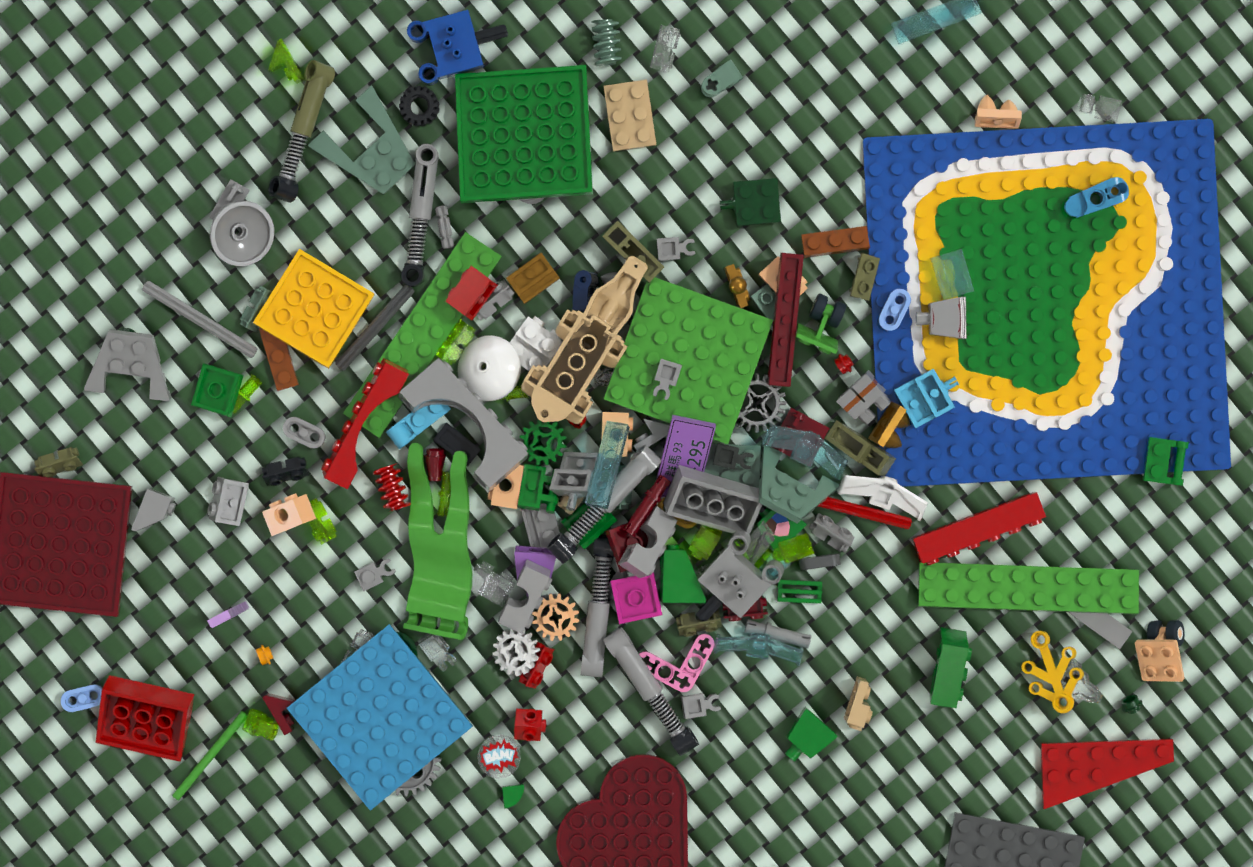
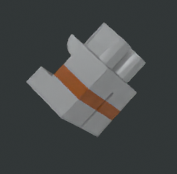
M869 370L836 401L854 420L859 418L866 425L876 417L869 409L873 403L881 411L891 403L884 393L886 389L874 379V375Z

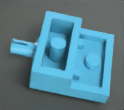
M931 369L894 389L900 403L906 409V413L914 428L955 408L948 395L949 389L959 385L955 376L943 383L935 370Z

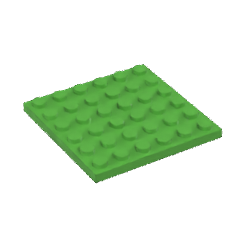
M655 277L650 283L647 281L625 339L624 344L627 346V349L614 369L604 400L669 424L672 415L716 423L713 440L728 445L773 320ZM661 359L682 365L676 387L669 385L670 397L668 400H665V390H659L657 396H653L654 389L660 385V382L654 379Z

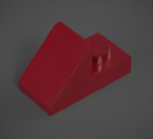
M270 693L262 697L283 734L286 735L293 731L295 722L289 713L286 714L284 710L296 700Z

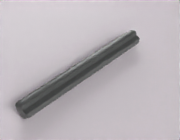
M405 284L336 361L335 364L342 371L346 370L413 295L414 289L411 286Z

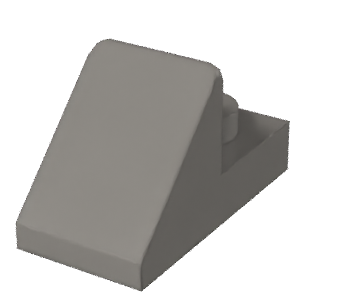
M644 419L652 434L648 436L645 433L636 438L635 449L638 450L643 445L649 447L666 437L670 425Z

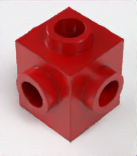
M516 708L514 739L540 741L541 732H546V719H542L543 710Z

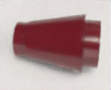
M426 449L424 457L428 480L441 481L446 458L444 449Z

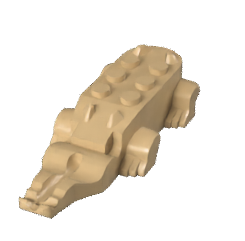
M635 256L628 257L616 276L595 290L584 313L581 311L576 312L575 310H572V312L567 310L555 329L557 336L564 340L548 367L545 365L543 367L541 365L537 367L533 365L523 380L521 390L531 397L533 409L540 421L555 422L567 419L574 424H580L593 404V401L590 400L591 396L588 395L589 393L586 389L601 365L615 368L626 351L625 341L621 339L622 337L618 335V332L633 313L635 292L648 269L647 264Z

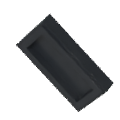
M447 422L433 439L452 455L456 451L465 452L467 455V467L481 450Z

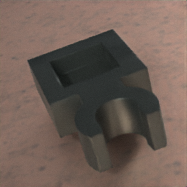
M718 443L713 465L735 469L737 463L744 469H751V466L745 465L743 460L745 457L753 458L754 455L751 453L740 455L738 454V447Z

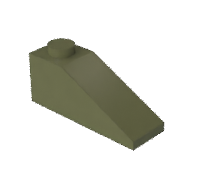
M619 221L602 236L625 260L630 256H635L646 263L648 269L643 277L649 283L664 268Z

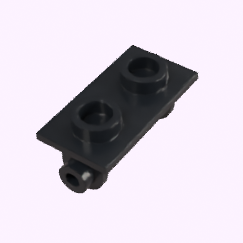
M298 456L285 460L286 468H282L281 461L266 464V467H262V478L266 485L277 486L284 481H298L305 476H309V472L305 467L307 466L305 457L301 458Z

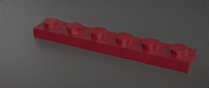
M780 252L768 385L791 386L804 259L802 254Z

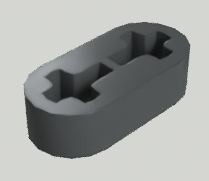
M840 553L798 559L800 570L841 565Z

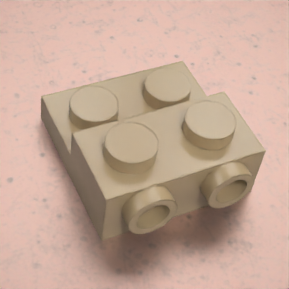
M857 676L844 719L850 728L862 731L865 723L869 724L873 712L869 704L863 701L868 699L871 687H869L866 679Z

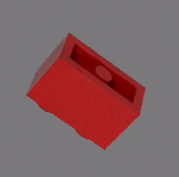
M471 266L463 272L460 282L450 290L445 302L470 320H473L498 285Z

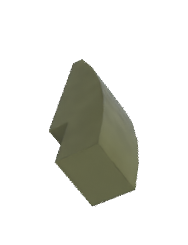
M836 420L825 437L826 440L856 462L862 463L879 476H885L896 460L887 451Z

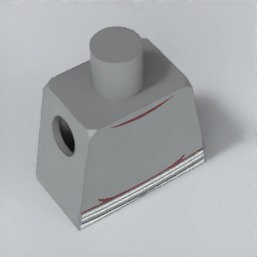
M966 297L929 303L928 312H916V325H929L930 335L967 339Z

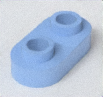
M896 289L890 293L878 318L879 325L884 330L892 331L899 327L911 302V297L906 290ZM897 296H901L903 298L902 304H897L895 302V298ZM887 316L893 317L892 324L886 323L885 319Z
M92 684L66 691L61 697V705L68 712L96 707L100 705L102 687ZM92 691L98 693L97 699L91 697ZM71 696L77 699L76 704L70 702Z

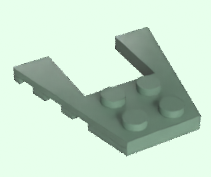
M371 85L356 101L385 131L377 141L354 162L324 130L308 146L385 195L415 166V162Z

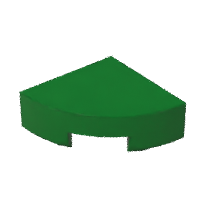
M524 784L502 786L504 809L510 808L519 802L524 792Z

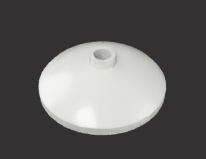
M492 335L479 337L465 347L459 358L458 377H461L467 383V389L472 394L476 393L482 401H496L504 398L515 388L520 378L521 361L518 352L510 342L501 337ZM483 363L487 365L485 370L481 368Z

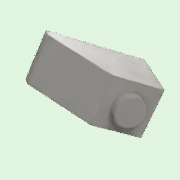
M151 488L147 489L131 530L139 531L166 519L168 515L172 516L176 504L173 503L175 498Z

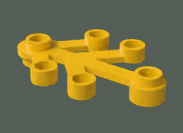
M1036 631L1031 636V644L1035 648L1040 649L1047 672L1036 667L1033 661H1025L1021 668L1025 674H1032L1052 684L1054 692L1045 689L1043 684L1038 681L1032 682L1029 685V691L1033 695H1040L1051 701L1053 708L1057 712L1068 713L1074 706L1072 693L1077 682L1084 677V672L1081 668H1072L1069 672L1070 679L1064 689L1061 680L1070 660L1076 657L1077 652L1073 647H1065L1062 650V658L1056 668L1048 647L1050 643L1048 633ZM1041 635L1045 638V642L1043 644H1041L1038 640L1039 636ZM1068 649L1072 651L1071 657H1067L1066 651ZM1027 663L1031 664V671L1026 670ZM1075 670L1079 671V678L1073 676ZM1034 684L1039 686L1038 692L1033 690ZM1062 698L1066 699V706L1061 705L1060 701Z

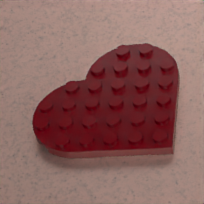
M650 754L632 755L617 762L608 771L602 782L600 798L579 803L563 818L556 839L557 853L562 866L688 867L687 791L684 780L678 770L665 759Z

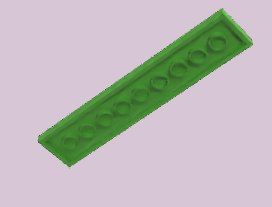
M467 232L461 237L378 361L381 363L382 359L385 358L407 369L409 375L402 389L429 366L463 316L462 313L445 302L450 290L460 282L463 272L473 266L486 277H489L502 258L501 255ZM373 369L343 413L350 419L354 414L352 409L355 403L361 401L364 395L362 390L368 381L371 382L374 376L372 374ZM399 394L379 404L369 414L362 427L380 438L403 404L399 399Z
M919 562L918 607L1139 614V570L935 563L927 566L926 563L922 564Z

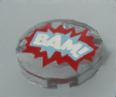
M502 734L492 735L479 747L477 754L478 764L481 770L489 777L496 779L506 778L512 775L519 767L521 760L520 748L509 736Z

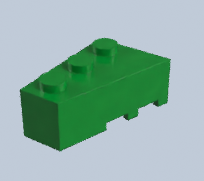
M940 627L941 641L936 652L938 656L933 670L929 695L930 704L957 708L958 701H962L964 689L961 688L962 681L967 679L968 668H965L966 661L971 659L972 648L968 646L966 631Z

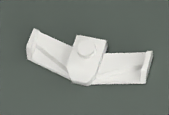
M844 475L838 488L839 495L870 496L869 504L890 510L893 503L916 517L918 521H921L928 504L927 501L900 486L896 479L887 476L869 478Z

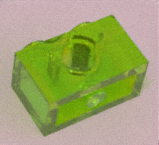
M700 525L690 541L688 547L691 550L690 554L699 560H702V558L708 560L721 538L722 531Z

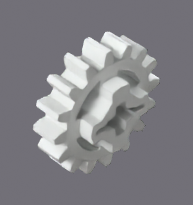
M508 629L503 631V635L496 637L499 642L493 644L497 648L493 655L498 656L495 663L502 664L501 671L508 669V675L515 672V675L519 676L522 673L530 672V669L535 667L533 661L539 659L535 653L540 651V648H535L534 646L538 642L537 640L532 641L530 639L532 633L525 635V629L522 634ZM510 638H514L510 643H506ZM521 661H526L523 665L518 666Z

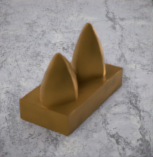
M891 401L868 439L882 447H902L901 440L894 430L895 428L910 426L906 409Z

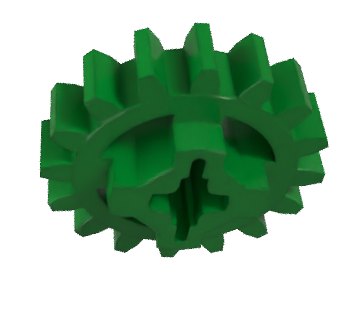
M537 419V424L530 421L531 428L524 427L523 430L526 432V435H520L519 437L524 440V444L528 449L527 452L530 455L528 461L532 462L536 459V465H540L542 460H544L545 465H549L550 459L553 462H557L556 455L563 456L564 454L560 450L561 448H567V445L562 444V441L567 439L566 436H561L564 429L556 428L558 422H554L551 425L550 422L543 423L539 419ZM540 427H548L553 431L543 433ZM533 434V443L529 445L530 435ZM540 437H551L546 442V447L543 445L537 446L538 443L541 441ZM557 439L558 443L554 451L552 446L554 440ZM541 450L544 451V453L547 456H538L534 452Z

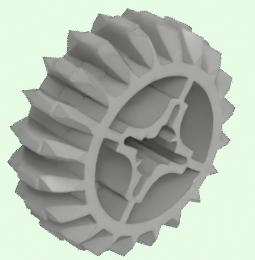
M756 373L755 380H751L750 385H763L769 390L762 395H756L750 387L748 388L746 395L749 398V403L740 411L737 418L742 420L738 424L739 427H742L744 423L748 424L746 431H750L751 425L755 426V433L759 432V426L761 425L763 431H767V423L774 428L775 424L772 420L775 418L777 421H781L777 413H785V410L779 409L780 405L787 404L786 401H780L779 399L784 397L785 393H777V390L781 389L782 386L774 388L772 385H768L766 382L768 375H764L763 379L759 380V374ZM750 393L753 397H757V399L766 396L760 403L764 413L761 409H757V407L747 410L753 404V398ZM771 396H774L775 407L772 414L769 415L765 408V402ZM751 411H758L765 420L755 422L744 416Z

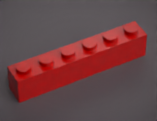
M1032 492L911 539L922 564L926 563L929 566L939 562V557L947 555L950 558L960 554V549L966 547L968 550L981 546L980 542L988 539V542L996 541L1001 538L1000 534L1009 532V535L1022 530L1021 526L1029 524L1030 527L1042 523L1041 519L1045 518L1046 515L1037 492Z

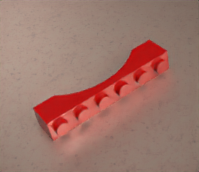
M385 358L382 359L381 363L377 362L372 372L374 376L371 382L368 381L362 390L364 395L361 401L355 403L352 409V413H354L352 418L344 423L342 428L344 433L340 440L336 439L331 450L333 453L330 459H325L321 468L325 479L346 489L349 488L358 471L356 443L363 423L379 404L399 394L409 375L407 369Z

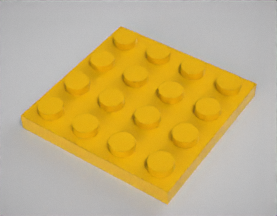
M299 249L253 324L329 369L375 294Z

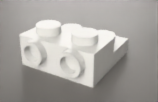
M528 316L510 341L518 352L521 366L530 371L533 365L536 367L538 365L542 367L545 365L547 367L563 343L555 330L552 329L550 332L543 327L545 323L536 316L533 319Z

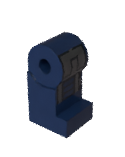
M581 270L575 275L572 310L585 311L590 298L599 284V278L594 272Z

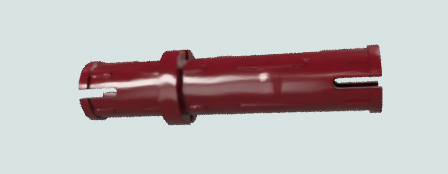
M659 475L650 490L645 492L646 496L623 528L624 531L633 537L636 536L657 503L661 502L662 499L660 498L671 484V481Z

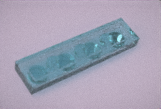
M952 0L893 22L891 26L898 45L980 15L982 12L977 0Z
M606 422L585 500L587 506L608 509L630 428L628 424Z

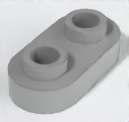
M291 417L283 424V432L288 438L309 448H319L325 442L326 436L324 431L301 418ZM293 424H297L299 426L297 432H293L291 430V426ZM313 433H316L319 437L316 442L311 440Z

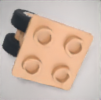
M1160 620L1151 621L1147 628L1148 640H1136L1135 647L1143 681L1182 682L1185 679L1179 652V646L1183 644L1185 630L1181 621L1170 620L1166 627H1162V621Z

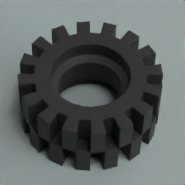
M425 86L411 87L408 91L404 92V95L400 98L399 108L401 115L409 124L416 127H424L427 124L433 123L434 119L436 120L440 104L432 90ZM423 98L427 101L428 109L424 114L417 115L412 112L411 104L415 99Z

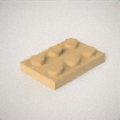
M647 80L604 86L613 152L656 146Z

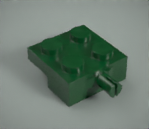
M777 178L733 182V200L720 201V205H724L720 206V210H734L737 227L781 222Z

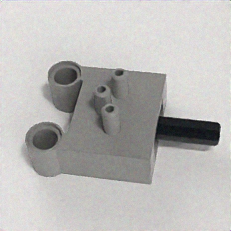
M742 530L735 532L727 547L698 578V581L713 595L700 608L696 616L701 621H707L724 603L741 618L772 584L780 581L784 573L783 564L778 560H770L761 572L742 555L751 544L750 535ZM735 539H742L745 542V546H737ZM768 569H776L778 571V575H770L768 573Z

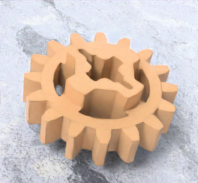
M551 593L549 594V600L543 597V604L540 605L539 610L532 612V615L537 616V619L533 620L532 623L539 625L536 631L542 630L543 638L548 634L551 641L554 640L555 636H558L561 641L563 634L570 637L569 630H576L573 623H578L579 619L575 618L574 615H577L579 610H573L576 603L569 604L568 596L563 600L561 599V593H558L557 598H554ZM557 603L565 605L568 610L560 609ZM549 604V612L541 616L542 610ZM553 607L558 615H562L559 618L558 626L554 619H550L553 615ZM570 618L569 625L563 629V621ZM543 624H550L554 627V631L547 629Z

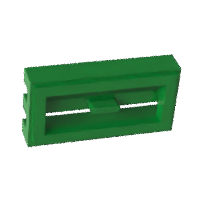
M780 579L778 582L777 602L821 604L822 581ZM782 585L817 586V590L784 589ZM782 593L817 595V598L782 597Z

